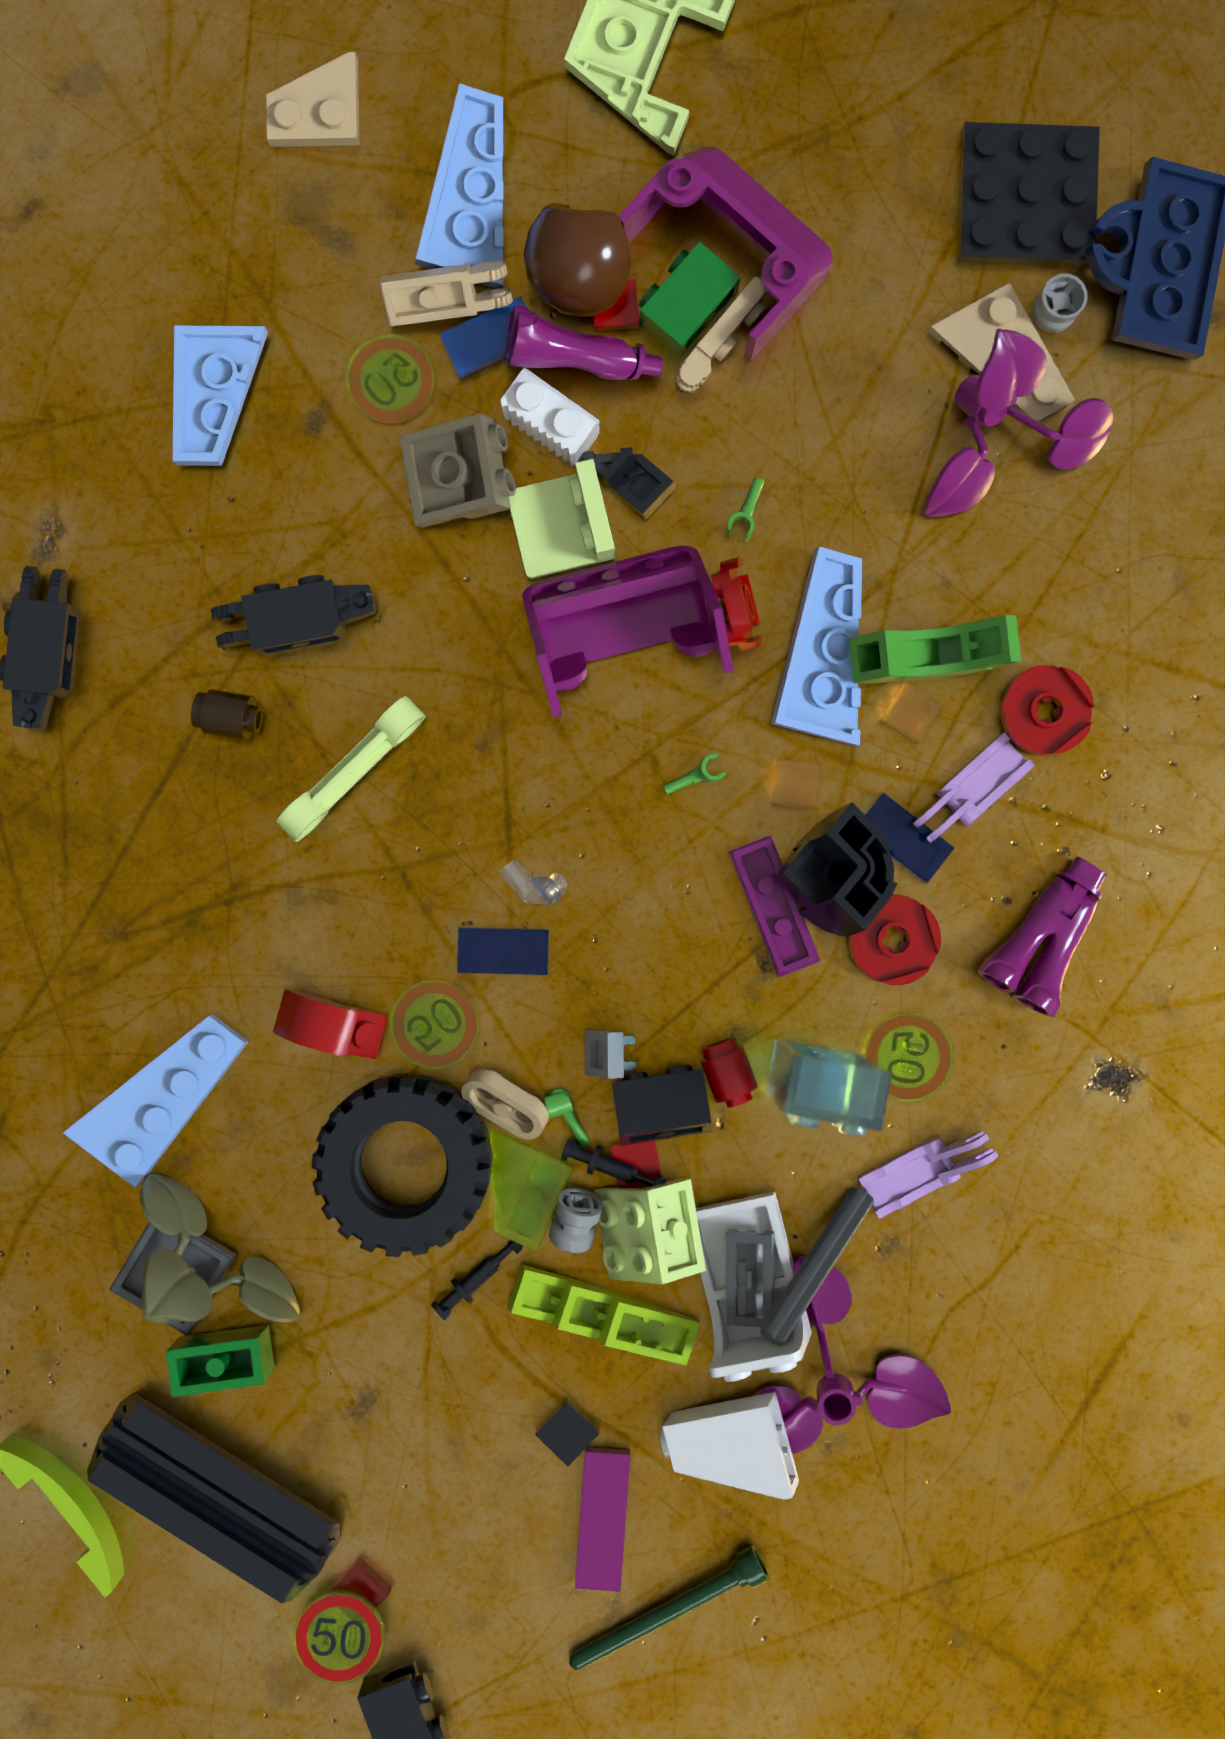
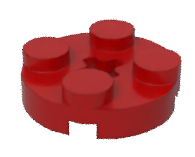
M740 557L721 561L720 571L712 574L711 580L718 600L725 601L728 619H724L729 647L738 645L741 651L761 647L762 640L761 635L752 637L751 626L760 624L748 574L738 575L736 568L744 565Z
M1038 665L1020 673L1009 683L998 709L1002 726L1010 740L1017 747L1032 755L1045 756L1066 752L1077 746L1086 737L1092 724L1090 722L1092 717L1091 708L1094 707L1089 686L1076 672L1065 667ZM1040 699L1045 703L1052 700L1056 703L1057 708L1053 711L1056 717L1054 722L1051 723L1047 718L1040 720L1036 713L1039 710L1037 703Z
M892 894L890 900L865 931L848 936V945L854 963L870 979L889 985H905L922 978L929 971L930 966L935 961L936 954H939L941 931L937 919L926 906L910 897ZM893 926L896 932H904L906 935V940L900 943L901 951L896 953L893 952L890 946L884 947L882 939L887 937V929Z

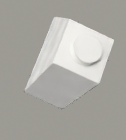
M776 1392L674 1411L662 1426L663 1429L660 1431L661 1448L665 1457L671 1458L674 1472L783 1500L793 1498L799 1478Z

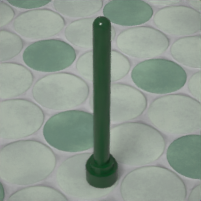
M751 1545L736 1553L737 1559L730 1562L731 1568L572 1652L569 1657L571 1668L581 1670L738 1585L742 1588L750 1585L754 1589L769 1581L768 1571L758 1551Z

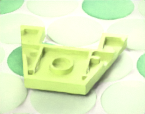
M587 0L564 57V67L663 150L674 155L688 121L689 110L649 95V89L678 17L683 15L723 31L735 0Z

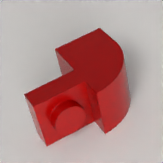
M284 989L273 1033L293 1043L322 1052L345 1057L349 1054L376 1059L388 1015L378 1011L339 1004L323 996Z

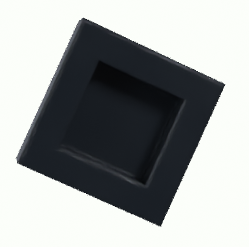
M567 1397L536 1429L535 1436L568 1467L600 1434V1429Z

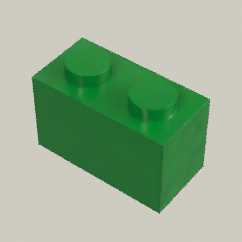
M700 241L690 253L686 249L681 251L668 269L671 275L660 287L656 283L653 284L639 302L641 307L639 325L678 359H681L738 293L741 280L740 275Z
M269 1324L179 1337L166 1350L172 1397L263 1385L275 1370Z

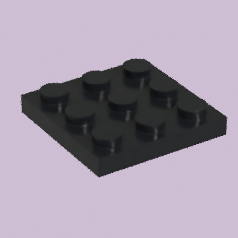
M965 122L961 129L957 263L1089 267L1085 249L1092 244H1096V236L1089 233V230L1097 221L1100 126Z

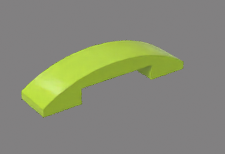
M11 1434L0 1443V1469L17 1490L30 1479L35 1481L87 1546V1549L76 1563L104 1598L107 1597L125 1575L120 1545L108 1515L87 1484L66 1463L43 1447Z

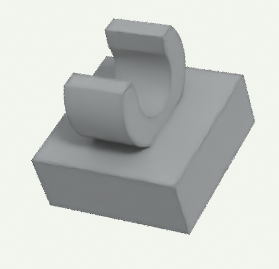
M585 1030V1075L606 1079L624 1078V1070L629 1071L636 1068V1062L624 1060V1045L636 1044V1038L623 1035V1032Z

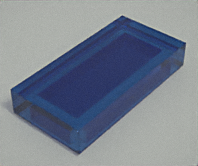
M884 792L879 795L865 813L893 846L894 849L890 851L892 859L924 884L930 881L954 850V847L940 836L930 843L927 837L933 830L925 824L917 828L913 824L917 818Z
M458 927L457 973L548 975L549 929Z

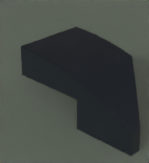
M632 447L620 448V452L605 454L585 451L580 456L582 461L593 459L598 478L645 521L676 489L671 478L642 454H635Z

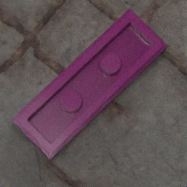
M771 835L729 851L728 854L777 977H782L820 962L821 960L805 920L799 913L800 907L796 898L775 878L783 868V864Z
M587 1447L585 1449L575 1589L621 1591L630 1450Z

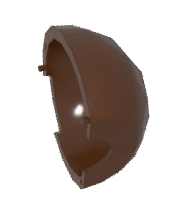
M548 204L541 210L528 231L524 249L527 278L538 297L562 314L597 316L614 306L626 288L631 266L629 239L619 217L615 212L570 209L569 205Z

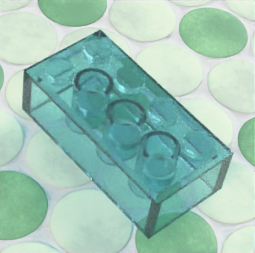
M775 1039L766 1093L780 1111L785 1114L784 1117L790 1118L789 1123L818 1128L819 1121L831 1122V1125L838 1127V1132L867 1137L868 1129L882 1131L892 1072L864 1054Z

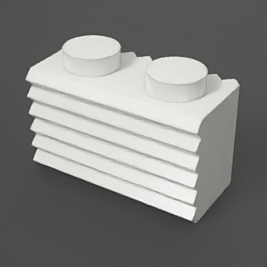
M526 368L521 370L501 398L505 421L511 420L512 426H519V431L526 430L527 436L533 435L534 441H540L541 447L548 446L549 452L555 451L556 457L562 456L563 462L570 461V467H574L575 463L581 461L580 456L589 450L600 433V420Z

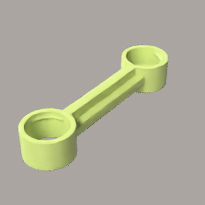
M407 696L400 698L377 720L374 728L310 791L303 793L282 812L276 823L295 842L303 839L325 818L328 810L385 754L403 742L417 729L426 715Z

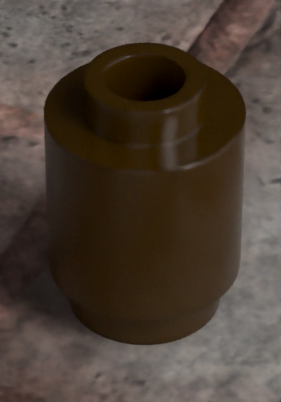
M210 689L207 693L198 692L193 700L191 723L193 727L200 728L204 734L248 741L252 733L259 732L262 725L263 710L261 706H257L254 696Z

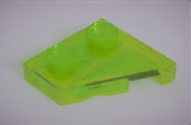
M495 1130L490 1136V1144L493 1146L494 1153L492 1185L493 1193L496 1196V1208L494 1209L495 1233L537 1251L541 1247L555 1214L558 1196L565 1190L575 1165Z

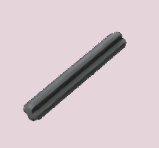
M862 1188L850 1189L760 1327L761 1335L772 1344L781 1346L785 1343L874 1204V1199L866 1190Z

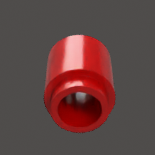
M735 1037L721 1040L701 1049L704 1056L701 1064L716 1103L725 1101L727 1108H732L753 1099L751 1091L757 1089L758 1084L743 1046H738Z

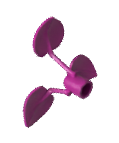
M996 329L993 347L981 374L966 378L957 388L954 397L956 405L969 416L965 421V425L973 434L977 444V451L972 447H965L949 459L939 473L927 497L923 513L928 517L961 513L975 506L988 492L995 475V467L989 460L985 459L988 455V448L979 426H995L1008 414L1047 438L1055 440L1049 450L1048 460L1057 468L1072 469L1088 462L1104 445L1111 431V425L1114 423L1111 407L1101 399L1091 398L1083 400L1065 415L1060 425V431L1052 430L1012 407L1016 404L1017 397L1029 395L1039 386L1047 368V357L1044 350L1026 335L1007 329Z
M800 1255L793 1260L796 1272L807 1255ZM835 1267L832 1268L806 1309L810 1327L815 1326L825 1372V1376L820 1379L816 1387L817 1400L811 1396L801 1400L799 1393L793 1387L781 1384L767 1386L754 1395L776 1392L792 1454L805 1450L818 1439L823 1428L822 1418L833 1425H841L850 1421L856 1412V1405L860 1406L863 1403L862 1398L869 1389L871 1390L868 1393L867 1401L871 1414L878 1422L890 1428H910L951 1413L949 1399L942 1382L926 1363L914 1356L907 1354L885 1356L876 1366V1379H866L856 1392H854L853 1385L846 1376L834 1373L823 1323L834 1324L841 1321L847 1315L852 1304L850 1285L845 1276Z

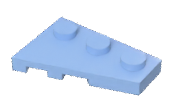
M174 325L173 462L176 465L222 466L268 335L265 326Z

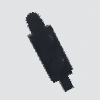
M25 566L21 577L19 598H12L11 610H7L4 617V633L8 637L6 655H3L0 660V680L3 682V689L10 691L12 694L13 726L46 730L53 699H63L73 688L81 611L66 603L68 575L65 570L53 569L49 580L47 601H39V569L37 567Z
M324 575L300 578L297 580V586L281 588L280 584L277 583L256 586L253 588L254 594L241 596L242 601L216 606L211 609L213 620L228 621L245 616L247 625L245 630L225 632L216 636L218 648H229L250 644L253 652L259 656L339 642L346 632L345 624L376 614L372 589L369 584L337 586L332 579L325 580Z

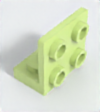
M593 459L575 463L576 474L516 488L515 495L509 497L510 510L527 578L533 579L615 559V546Z
M677 1179L644 1189L600 1188L595 1190V1195L603 1203L598 1223L600 1224L604 1248L603 1262L610 1279L665 1284L706 1271L691 1179Z

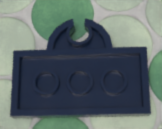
M1152 157L1144 164L1138 201L1127 200L1110 207L1089 230V233L1095 236L1102 233L1115 235L1120 243L1119 253L1109 252L1102 244H1092L1085 249L1086 260L1096 280L1105 289L1120 295L1112 340L1197 360L1204 355L1225 243V176Z

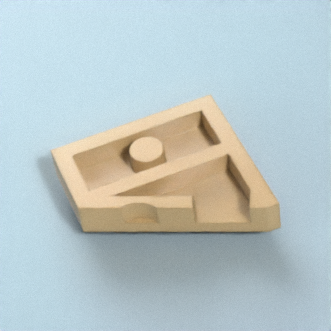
M347 52L266 94L267 141L270 147L359 145V88L356 52Z

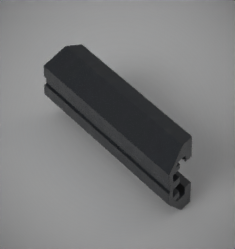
M134 1394L120 1402L109 1423L106 1424L98 1437L87 1469L88 1481L281 1604L292 1601L318 1576L329 1555L340 1541V1522L138 1394Z

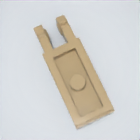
M499 260L480 262L470 267V264L381 276L379 285L389 326L477 315L478 311L509 306V304H512L513 299L511 290H508V288L489 289L476 294L474 287L476 283L495 281L505 277L508 274L505 262Z
M754 277L685 359L684 364H681V368H679L678 374L675 376L676 387L680 389L679 391L690 394V392L694 393L696 389L698 390L699 385L702 386L711 373V360L713 357L721 362L738 342L733 334L744 322L748 327H751L765 310L767 305L762 299L767 292L759 277Z

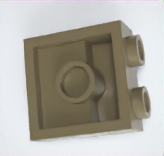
M478 413L400 436L416 526L424 528L461 517L474 519L511 509L509 497L515 495L516 486L510 470L504 469L501 452L507 450L508 440L504 428L500 424H496L495 419Z

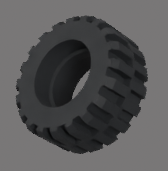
M408 1073L394 1074L392 1077L378 1078L367 1083L349 1095L331 1112L329 1120L321 1127L316 1139L319 1144L317 1151L312 1154L311 1168L316 1169L317 1178L312 1183L315 1195H322L325 1204L321 1210L327 1220L333 1217L341 1225L337 1232L348 1240L353 1235L362 1241L359 1248L371 1253L375 1248L386 1250L385 1254L388 1257H400L402 1252L411 1251L413 1256L426 1254L430 1247L437 1245L441 1248L451 1242L456 1233L459 1231L463 1232L470 1224L481 1206L490 1183L493 1154L492 1146H489L487 1136L489 1132L485 1122H480L475 1114L476 1109L468 1100L465 1102L456 1094L458 1091L456 1088L447 1083L444 1086L434 1082L433 1077L425 1075L409 1077ZM409 1121L419 1124L433 1133L445 1151L447 1169L444 1181L432 1197L420 1204L399 1205L385 1200L370 1187L363 1174L361 1156L365 1143L374 1131L388 1123Z

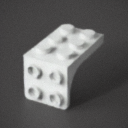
M775 1191L696 1208L706 1271L700 1274L710 1309L714 1335V1354L708 1367L710 1376L712 1378L724 1377L725 1381L731 1382L747 1378L752 1374L751 1371L769 1368L771 1373H780L795 1368L797 1362L803 1358L812 1334L806 1310L785 1343L781 1346L774 1345L764 1338L760 1333V1327L726 1325V1232L729 1229H737L738 1232L756 1230L757 1233L775 1231V1304L796 1274ZM738 1243V1314L746 1315V1243ZM756 1244V1315L763 1316V1244Z

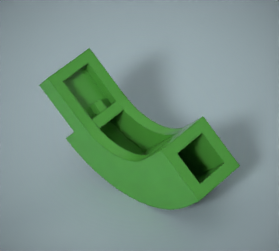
M1002 615L936 629L912 631L882 630L849 638L853 683L859 684L893 683L950 677L993 670V667L1021 662L1016 615Z

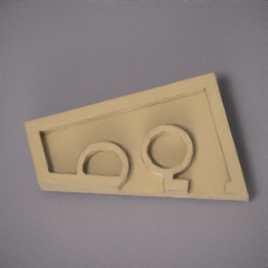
M1010 283L932 325L928 331L939 343L943 341L959 356L958 360L969 370L973 368L979 375L991 353L996 329H1007L1024 334L1044 350L1047 357V368L1039 386L1029 395L1017 397V402L1012 407L1034 420L1042 422L1071 406L1076 401Z

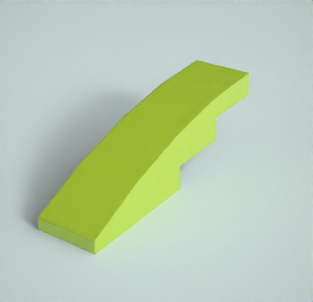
M522 1264L520 1265L507 1305L510 1313L553 1323L557 1330L598 1339L607 1347L685 1366L688 1364L701 1324L697 1319L600 1286Z

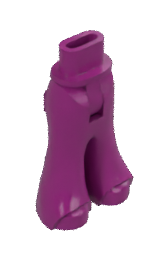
M514 305L510 314L505 348V360H507V364L510 366L521 368L573 367L597 375V377L613 381L615 379L636 380L640 378L641 374L659 377L661 374L663 359L658 355L645 353L643 344L636 343L633 347L616 337L570 331L543 319L534 311H529L527 307Z
M1075 857L1068 871H1059L1057 878L1043 891L1012 936L982 963L977 971L978 974L1001 991L1015 992L1012 997L1026 1007L1042 1015L1055 1017L1060 1007L1061 990L1066 970L1077 945L1094 915L1097 902L1102 896L1098 890L1107 874L1088 861ZM1048 936L1047 943L1027 976L1017 988L1030 959L1041 942Z

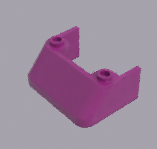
M703 147L668 161L618 217L630 244L666 203L682 208L688 207L700 199L767 258L761 271V282L766 292L778 303L748 336L743 357L751 362L825 280L832 264V254L828 245L723 151L714 147Z
M674 546L542 580L527 587L522 594L553 718L562 716L556 690L566 691L576 688L588 675L586 662L673 640L679 652L693 657L702 656L711 650H715L724 673L733 671L721 604L698 550L691 546Z

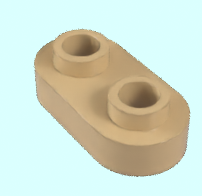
M485 1069L473 1071L461 1089L463 1100L465 1102L468 1100L474 1106L477 1113L516 1137L527 1140L535 1139L541 1134L548 1122V1111L539 1098L525 1092L495 1071Z

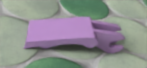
M1005 732L936 794L940 799L913 823L918 828L944 804L952 810L953 813L927 837L930 843L946 831L958 818L968 827L1035 766L1030 759L1026 761L1009 742L1010 738Z
M980 1131L947 1146L944 1145L941 1137L937 1136L862 1174L858 1180L867 1193L873 1197L875 1212L878 1218L881 1219L891 1212L907 1206L918 1198L961 1178L960 1174L989 1164L998 1157L996 1150L993 1151L990 1148L954 1163L951 1156L970 1151L984 1144L990 1139L987 1133Z

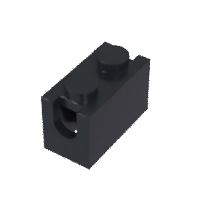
M680 1065L666 1069L665 1075L648 1077L646 1072H633L625 1074L624 1078H621L619 1082H612L622 1146L711 1133L712 1123L703 1069L693 1070L690 1065Z
M414 1659L363 1678L357 1700L372 1739H450L444 1718L441 1715L436 1717L431 1704V1701H433V1690L426 1673H419Z

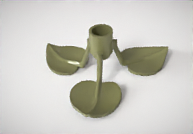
M147 1174L144 1177L145 1181L140 1190V1203L144 1215L159 1231L171 1236L178 1235V1244L174 1251L166 1249L157 1250L146 1262L141 1297L144 1320H152L160 1324H165L171 1319L186 1322L201 1320L211 1311V1295L231 1285L240 1286L239 1298L242 1304L251 1312L264 1319L289 1323L296 1321L300 1317L299 1305L287 1277L276 1265L265 1259L257 1257L247 1258L239 1267L240 1275H231L208 1286L201 1277L195 1274V1269L189 1268L181 1257L189 1242V1235L201 1236L207 1229V1216L202 1203L189 1188L177 1180L158 1174Z

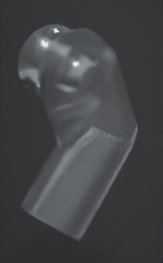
M516 859L499 872L525 903L551 905L560 901L561 895L567 891V882L562 875L551 873L548 877H531Z

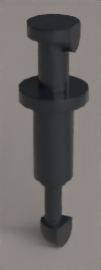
M572 1138L567 1140L561 1159L565 1161L570 1157L588 1164L587 1174L593 1175L595 1170L627 1183L636 1180L649 1186H655L668 1182L661 1175L654 1179L638 1173L636 1166L602 1153L603 1146L597 1145L594 1152L579 1147V1143Z
M511 1239L507 1243L508 1245L494 1257L491 1256L483 1259L460 1281L455 1277L450 1280L454 1289L439 1303L436 1300L431 1303V1306L438 1315L446 1321L449 1318L451 1309L462 1299L471 1304L474 1301L471 1294L498 1271L499 1263L512 1251L518 1254L522 1250L523 1243L520 1240Z

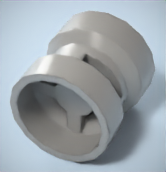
M1059 274L1052 277L1044 285L1042 291L1033 302L1032 317L1035 324L1041 330L1048 333H1059L1066 330L1083 311L1087 303V290L1084 283L1078 277L1071 274Z
M568 1188L563 1190L559 1194L555 1211L557 1216L552 1220L549 1230L551 1242L556 1247L571 1253H582L589 1250L595 1238L596 1229L594 1225L600 1220L603 1208L600 1198L586 1189Z

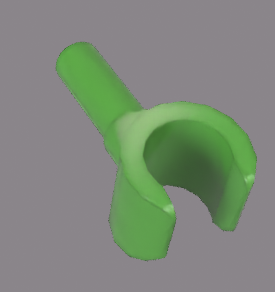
M754 476L740 511L733 514L728 520L727 536L730 534L732 525L740 521L744 522L748 527V532L743 542L750 539L755 527L752 518L755 510L754 507L765 480Z
M709 754L698 763L696 769L663 784L667 795L693 783L696 784L703 781L711 784L723 778L727 770L717 776L710 775L706 770V763L720 757V755Z
M566 1089L546 1092L545 1104L549 1118L564 1115L566 1124L569 1126L580 1147L587 1146L590 1140L577 1119L569 1092Z

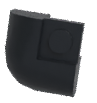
M853 802L829 814L811 829L793 848L795 853L775 876L803 905L799 910L802 916L824 931L838 936H852L865 931L890 900L898 884L893 882L894 865L890 851L894 849L877 826Z

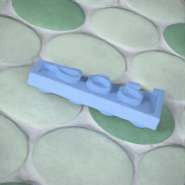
M459 83L415 265L436 269L470 264V267L480 262L503 261V97ZM504 277L499 280L479 284L502 289Z
M820 546L814 549L771 724L854 747L860 746L858 708L861 707V688H858V683H853L849 638L858 636L859 618H861V558Z
M210 1015L63 1132V1134L136 1188L152 1170L249 1041L216 1016Z

